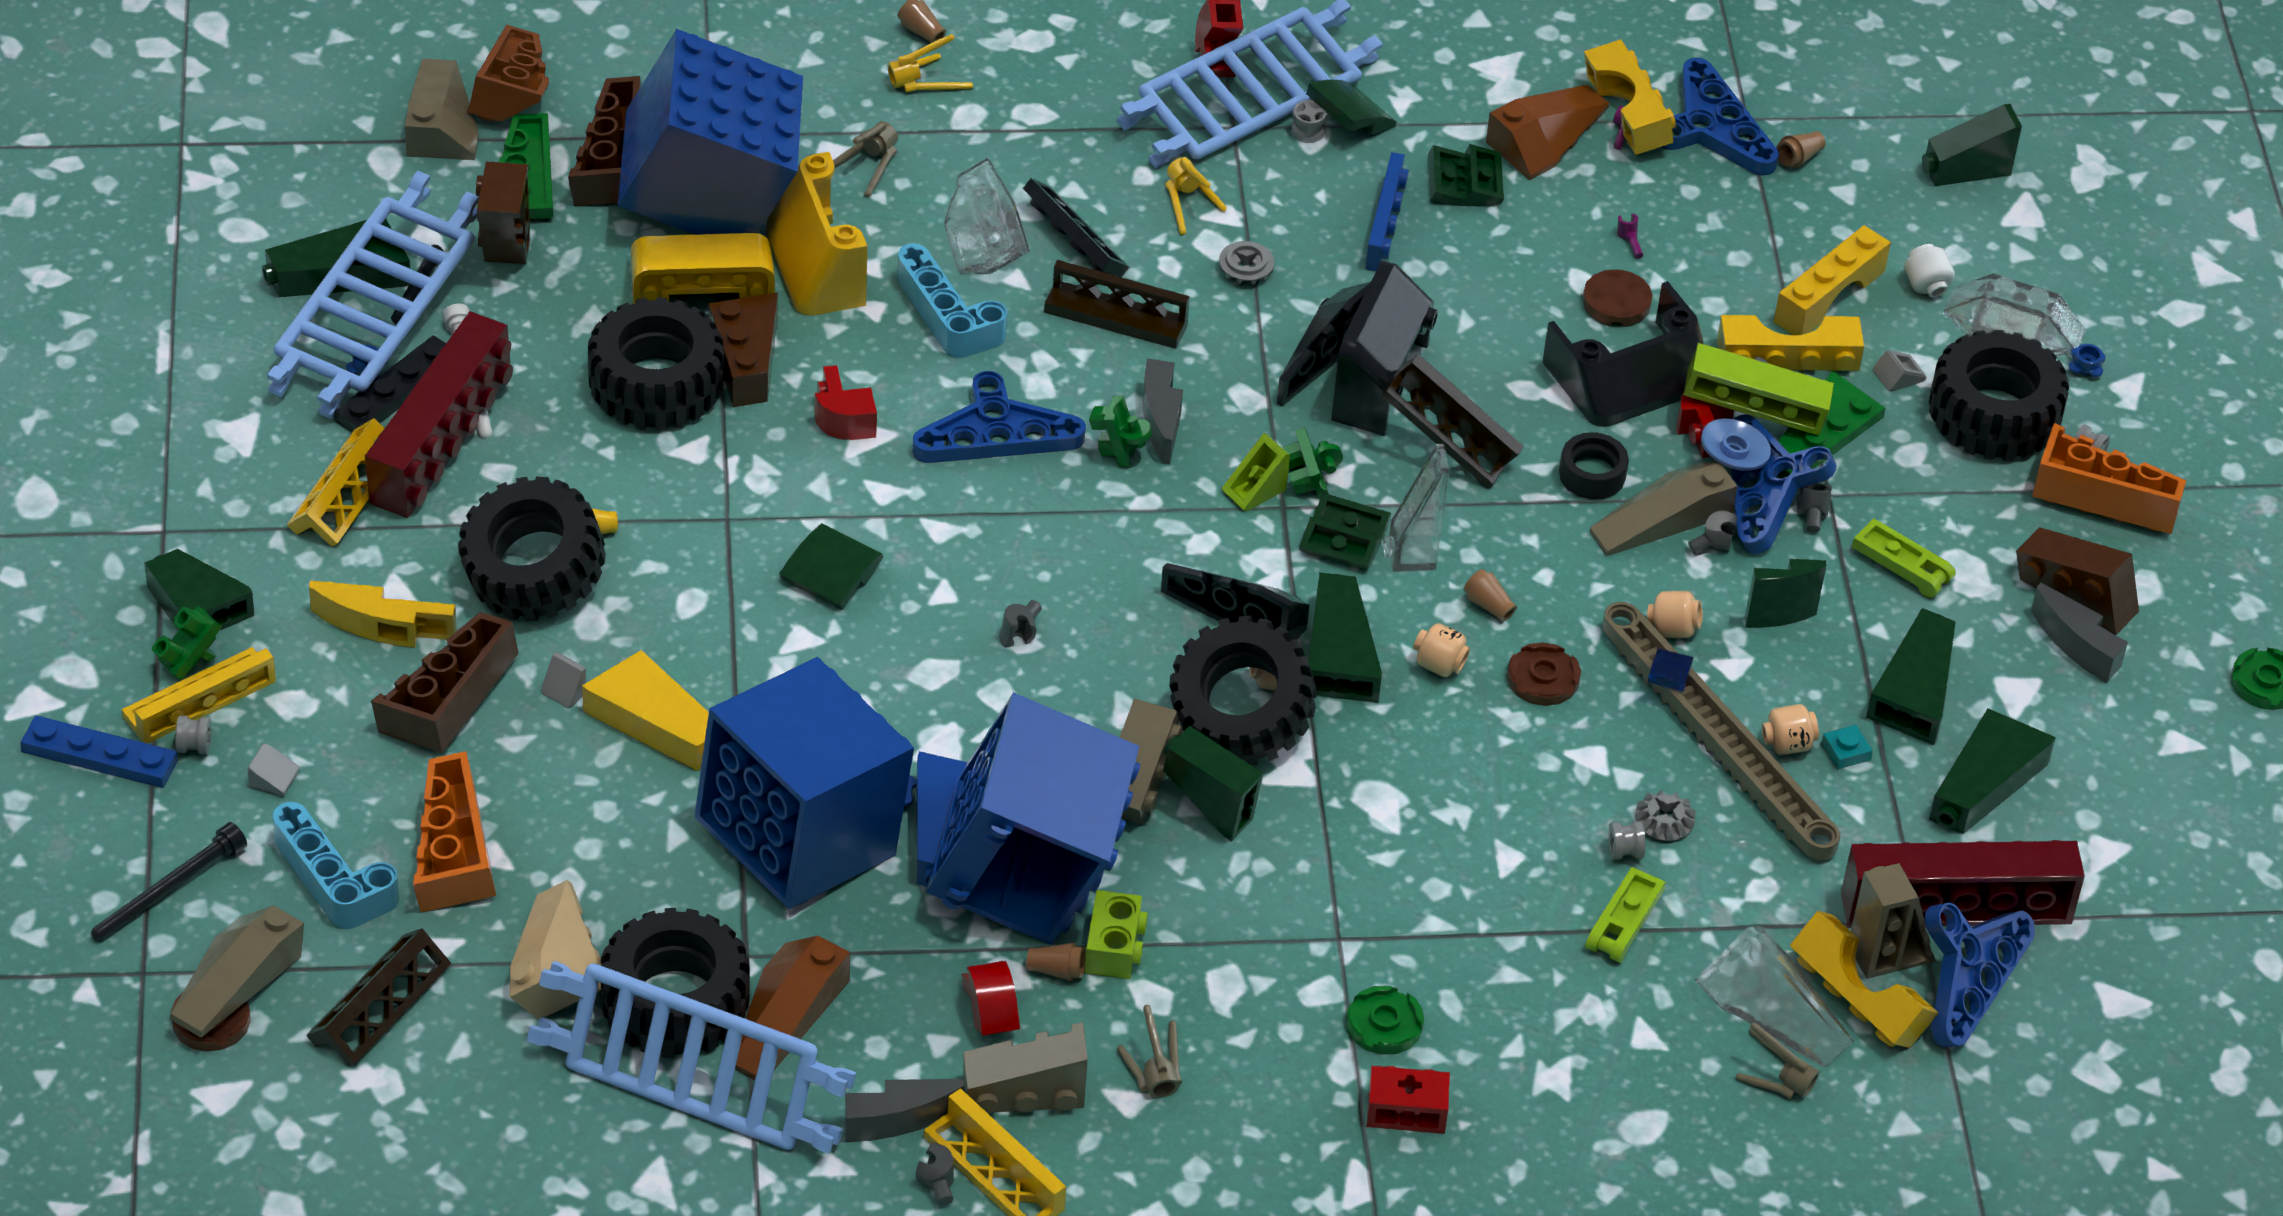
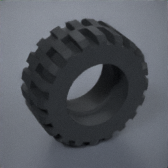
M657 297L656 301H647V298L637 299L635 304L629 305L628 302L617 307L616 312L611 310L591 332V337L588 341V380L591 395L595 402L601 405V409L609 416L615 415L617 421L625 425L629 422L633 423L639 429L646 430V426L655 427L656 430H666V426L674 425L677 428L684 426L689 419L695 421L704 415V410L709 411L714 406L716 399L721 395L723 389L724 347L722 335L717 330L716 324L708 316L704 318V313L694 306L688 308L685 302L676 300L674 303L668 302L667 298ZM662 358L679 364L663 369H648L637 366L634 363L645 359Z
M1994 329L1992 333H1986L1985 330L1976 331L1971 337L1966 334L1958 338L1955 343L1953 342L1943 350V354L1938 358L1929 396V412L1934 423L1936 422L1935 426L1943 436L1948 435V441L1954 446L1958 447L1960 445L1964 447L1966 453L1973 456L1975 453L1984 455V459L1994 460L1995 457H2002L2003 461L2014 460L2016 456L2025 458L2033 455L2035 450L2039 452L2044 449L2054 423L2058 425L2062 423L2069 394V379L2066 375V370L2060 360L2056 361V355L2049 348H2042L2041 342L2034 338L2031 340L2023 338L2021 333L2014 332L2013 334L2004 333V330ZM1994 389L2004 391L2017 397L2018 400L1995 399L1981 393L1979 390Z
M536 476L535 480L521 477L516 478V483L507 485L504 482L497 485L495 492L492 494L487 492L479 498L480 504L478 507L474 505L471 507L466 515L468 522L462 523L459 532L461 539L458 542V551L462 559L461 563L476 596L481 602H485L487 607L493 612L501 614L503 611L506 618L514 620L524 616L526 621H537L538 616L546 615L547 619L558 616L557 612L564 608L569 611L577 605V599L580 597L585 599L592 591L590 584H596L602 574L601 567L605 564L604 539L589 502L585 501L584 496L577 489H570L567 483L560 480H555L551 483L549 477ZM536 532H551L562 536L558 547L548 557L537 563L512 565L502 561L508 548L523 536Z
M1239 616V622L1230 623L1229 618L1218 620L1219 626L1210 629L1208 625L1198 631L1200 637L1196 641L1190 638L1183 645L1185 655L1179 654L1176 656L1173 663L1175 673L1170 675L1169 686L1172 692L1170 697L1173 708L1177 711L1178 722L1183 727L1182 731L1184 732L1191 726L1250 765H1258L1257 759L1267 756L1268 761L1278 758V750L1284 747L1286 751H1289L1296 745L1294 737L1297 734L1304 736L1309 728L1307 718L1314 717L1316 709L1314 698L1317 697L1316 686L1302 646L1297 640L1291 639L1290 632L1279 626L1274 630L1272 621L1262 618L1259 619L1258 623H1253L1251 616ZM1246 667L1259 668L1271 673L1277 679V687L1273 696L1264 706L1254 712L1244 715H1230L1222 713L1210 705L1209 698L1215 684L1224 675L1233 670Z
M665 908L663 913L656 914L655 910L644 913L642 919L637 921L634 918L624 924L623 932L621 930L616 931L609 939V945L603 950L601 966L644 982L655 975L671 971L694 974L702 978L706 983L694 991L679 995L744 1019L746 1017V1010L749 1008L750 965L749 958L746 956V948L742 940L738 937L736 938V932L726 924L720 926V920L709 914L704 917L699 915L698 910L688 908L686 912H678L676 908ZM601 983V1008L611 1028L620 989ZM635 995L624 1042L631 1047L638 1045L640 1046V1051L645 1052L656 1003ZM670 1009L661 1049L663 1058H674V1054H683L692 1016ZM707 1022L700 1050L704 1049L705 1052H708L718 1047L719 1040L725 1042L728 1029Z

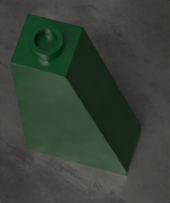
M385 219L381 225L392 229L387 219ZM367 220L265 249L266 264L262 265V273L268 286L273 285L279 297L312 295ZM374 236L364 247L365 250L410 269V260L402 248ZM356 260L346 272L382 289L409 286L407 282ZM337 285L331 293L349 292L351 290Z
M1319 572L1309 654V665L1316 686L1317 696L1378 703L1382 671L1357 579L1355 576Z
M1924 608L1920 610L1872 691L1866 718L1935 745L1943 717L1956 621Z
M1987 708L1936 792L1929 820L1964 834L2048 765L2056 737Z

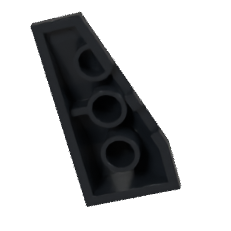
M1371 281L1341 289L1334 296L1326 298L1320 304L1318 311L1279 378L1277 404L1283 407L1338 362L1339 350L1344 335Z
M1166 563L1163 566L1161 592L1216 621L1229 618L1230 623L1239 622V616H1251L1252 622L1258 623L1259 619L1262 618L1272 621L1274 630L1279 626L1290 632L1292 640H1298L1307 630L1310 604L1297 596L1291 595L1279 588L1170 563Z

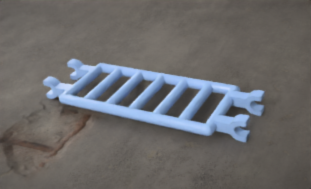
M1337 0L1329 8L1315 15L1306 7H1301L1142 84L1138 89L1142 99L1122 104L1120 110L1123 112V115L1117 117L1116 122L1125 131L1133 127L1139 120L1155 113L1170 130L1174 137L1168 140H1159L1152 145V149L1156 153L1150 155L1148 160L1155 169L1162 167L1171 158L1185 151L1193 159H1200L1293 113L1295 105L1299 102L1312 100L1306 95L1307 91L1304 92L1265 46L1262 42L1263 40L1277 35L1315 82L1329 80V76L1288 29L1302 22L1344 71V73L1332 79L1347 81L1351 84L1362 77L1358 66L1364 63L1371 64L1378 60L1379 56L1375 51L1381 49L1383 43L1376 35H1373L1360 46L1346 53L1326 29L1332 26L1338 27L1346 23L1347 18L1343 14L1351 9L1346 0ZM1250 47L1292 98L1278 105L1236 54ZM1224 60L1265 109V112L1251 118L1210 69V66ZM1197 73L1239 125L1225 131L1185 84L1183 79ZM1171 86L1211 134L1212 138L1198 144L1156 92Z
M417 170L411 179L408 189L399 201L391 197L383 198L275 344L274 353L283 359L278 366H274L267 374L268 379L273 381L268 387L269 392L282 397L290 384V380L300 366L333 380L318 395V401L323 403L318 409L319 414L332 419L334 411L339 408L341 400L350 388L360 392L366 391L473 244L475 236L466 228L469 223L474 222L477 218V208L475 206L479 201V196L466 191L448 222L417 209L420 202L425 201L431 193L430 188L425 187L430 181V175ZM391 212L456 240V243L449 253H446L381 224ZM374 236L439 264L433 275L428 277L365 250L364 247ZM356 260L422 290L412 302L346 272ZM337 285H340L400 311L404 315L396 326H393L328 298V296ZM321 309L381 335L386 340L376 351L310 321L317 311ZM300 334H304L366 361L368 365L358 376L292 347Z
M554 961L551 963L550 970L544 969L541 972L539 986L569 992L579 996L572 1031L559 1027L558 1024L550 1019L541 1017L538 1026L532 1025L529 1027L527 1042L540 1046H551L567 1052L565 1063L570 1070L784 1150L793 1149L797 1138L811 1143L813 1147L827 1154L831 1152L833 1144L838 1145L840 1143L843 1128L831 1124H819L802 1117L810 1082L825 1087L828 1092L836 1096L843 1097L846 1088L851 1089L853 1087L857 1072L845 1068H833L817 1062L818 1052L814 1044L598 964H589L585 974L582 975L571 971L566 965ZM599 982L620 989L603 1065L583 1058ZM635 995L656 1003L639 1078L618 1071ZM670 1009L692 1016L675 1091L654 1084ZM707 1022L728 1029L710 1105L690 1097ZM743 1035L764 1043L746 1118L725 1111ZM779 1049L800 1056L783 1131L761 1124Z

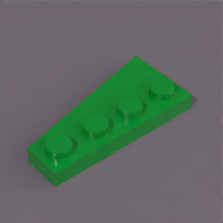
M548 113L513 115L504 143V152L499 162L528 164L530 219L553 218Z
M1832 370L1825 380L1834 383L1830 410L1820 435L1789 427L1778 442L1789 454L1812 447L1823 446L1828 448L1833 455L1884 418L1886 408ZM1822 459L1814 462L1810 468H1816L1825 460ZM1785 469L1777 476L1781 479L1788 477L1793 470Z

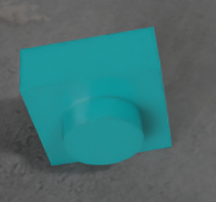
M1856 724L1823 733L1821 744L1837 770L1871 760L1873 750Z

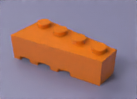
M2054 423L2039 465L2032 497L2043 499L2049 503L2076 508L2083 512H2091L2113 518L2119 522H2128L2147 527L2153 531L2172 534L2187 480L2146 462L2138 466L2130 462L2126 457L2127 454L2116 449L2111 453L2093 446L2095 440L2081 435L2079 439L2065 434V427Z
M464 751L429 759L424 793L425 808L424 815L421 816L420 825L421 840L416 856L418 863L417 872L414 874L413 887L421 913L497 896L475 783L467 752Z

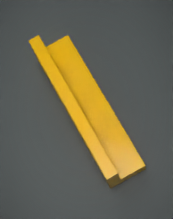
M375 418L353 430L290 519L287 526L296 535L311 527L333 547L338 544L369 499L367 481L359 480L357 466L358 464H365V454H367L375 440L385 429ZM342 488H351L353 505H343L340 492ZM325 512L335 513L337 528L334 532L321 520Z
M251 647L121 709L122 717L142 742L150 743L175 731L180 715L188 716L191 720H198L275 683L274 657L267 648L256 652Z
M961 1088L948 1097V1113L924 1129V1138L927 1141L947 1147L952 1153L953 1165L1006 1215L1026 1216L1019 1209V1202L1037 1203L1043 1210L1035 1216H1057L1065 1210L1066 1186ZM953 1125L963 1134V1142L946 1141L939 1134ZM966 1153L984 1154L990 1160L989 1166L970 1164L966 1160ZM993 1177L1010 1178L1016 1184V1191L998 1190L992 1184Z

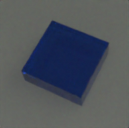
M1658 648L1649 672L1648 683L1683 692L1694 657Z

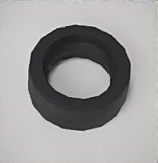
M1588 432L1573 436L1565 443L1561 453L1559 466L1560 480L1568 490L1577 496L1588 499H1604L1615 495L1623 488L1629 464L1627 450L1621 442L1610 435ZM1582 458H1597L1609 463L1614 469L1606 473L1593 474L1583 471L1574 462Z

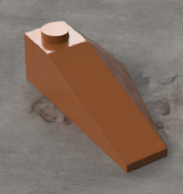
M506 24L475 77L468 113L475 114L484 121L496 120L502 122L541 101L548 89L549 79L545 76L546 65L541 59L543 51L539 34Z

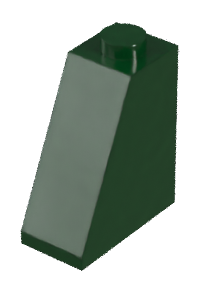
M2011 104L1999 106L1929 139L1926 153L1922 156V167L1926 174L1929 173L1934 186L2011 176L2022 125Z
M179 549L144 562L147 588L173 624L174 617L182 607L194 610L197 605L205 609L222 626L220 630L255 616L253 593L249 586Z
M1189 726L1180 736L1174 735L1166 744L1163 752L1166 755L1163 772L1221 834L1232 842L1253 820L1263 772Z

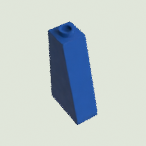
M919 751L917 756L916 777L917 884L928 886L956 783L968 762Z

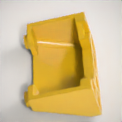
M830 152L813 154L801 161L798 166V172L766 220V236L770 242V247L792 303L798 312L808 316L866 306L868 246L860 229L855 226L846 224L830 226L833 223V212L830 207L831 178L835 170Z
M761 234L645 236L632 243L631 275L633 304L636 303L637 299L647 298V301H656L657 297L667 298L669 302V295L739 293L740 299L775 293V275L770 242Z

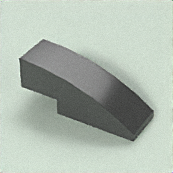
M1147 358L1143 390L1144 419L1150 423L1152 428L1150 440L1154 450L1163 464H1170L1181 418L1183 389L1173 388L1174 362Z
M2042 583L2037 586L2031 612L2041 628L2069 658L2086 671L2108 683L2122 666L2128 642L2101 628L2104 616Z
M964 1079L885 1080V1091L882 1093H845L846 1142L873 1141L896 1137L930 1126L948 1113V1097L960 1088L964 1091Z

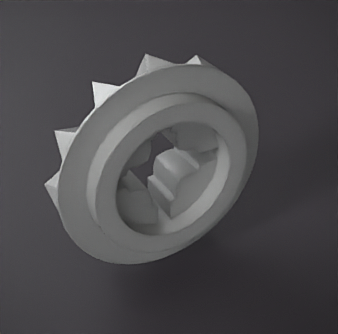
M1251 241L1235 242L1226 246L1220 253L1219 270L1225 272L1227 280L1236 278L1239 285L1243 281H1249L1254 286L1257 279L1266 281L1268 274L1273 273L1274 257L1265 246Z
M1661 789L1656 795L1647 792L1644 799L1638 801L1635 819L1643 823L1644 832L1647 835L1659 840H1677L1689 834L1693 829L1696 810L1690 807L1689 799H1680L1677 791L1672 795H1668ZM1662 809L1664 812L1672 811V817H1669L1667 814L1660 816L1659 810Z

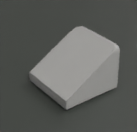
M1886 350L1873 367L1874 373L1889 391H1896L1924 382L1927 378L1913 357L1906 353Z
M555 652L552 655L542 685V694L566 708L573 707L583 697L582 685L586 683V668L568 657Z
M263 743L248 767L249 786L284 797L299 773L300 766L272 746Z

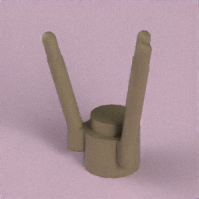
M880 121L873 128L855 137L853 143L856 145L833 160L834 167L839 166L863 148L870 155H883L865 191L866 197L871 196L890 159L897 153V149L894 147L898 141L896 130L889 123Z
M1145 1005L1143 1010L1154 1057L1145 1063V1069L1142 1073L1123 1045H1119L1117 1051L1137 1079L1141 1092L1149 1091V1094L1155 1098L1167 1097L1175 1093L1179 1085L1182 1084L1179 1073L1176 1022L1174 1020L1169 1022L1170 1061H1168L1162 1053L1150 1005Z
M1752 1023L1749 1029L1750 1034L1786 1062L1779 1075V1079L1783 1080L1784 1083L1781 1085L1742 1073L1736 1074V1079L1780 1093L1790 1100L1795 1093L1803 1098L1806 1097L1815 1085L1820 1071L1794 1055L1757 1023Z

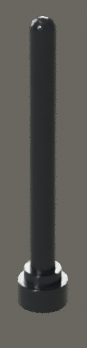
M226 823L216 831V836L212 838V844L96 925L91 930L92 938L96 941L105 939L221 855L226 857L229 854L234 856L247 847V840L243 832L234 823Z

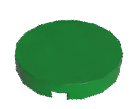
M2252 648L2240 654L2231 672V684L2235 692L2244 701L2258 708L2270 710L2283 709V651L2275 648H2267V651H2257L2258 648Z
M1373 986L1360 991L1349 1005L1346 1016L1347 1030L1354 1042L1367 1051L1381 1055L1398 1054L1410 1049L1419 1041L1424 1026L1423 1008L1415 997L1409 993L1406 996L1398 992L1396 987Z

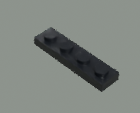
M1029 179L1023 190L1032 198L1030 204L1042 214H1048L1052 218L1049 222L1051 226L1060 233L1067 234L1071 238L1070 245L1079 253L1087 254L1092 259L1089 264L1096 271L1122 277L1129 269V266L1050 186L1035 179Z
M432 335L375 379L366 391L358 392L334 411L335 422L351 432L373 418L379 423L383 422L401 407L446 343Z

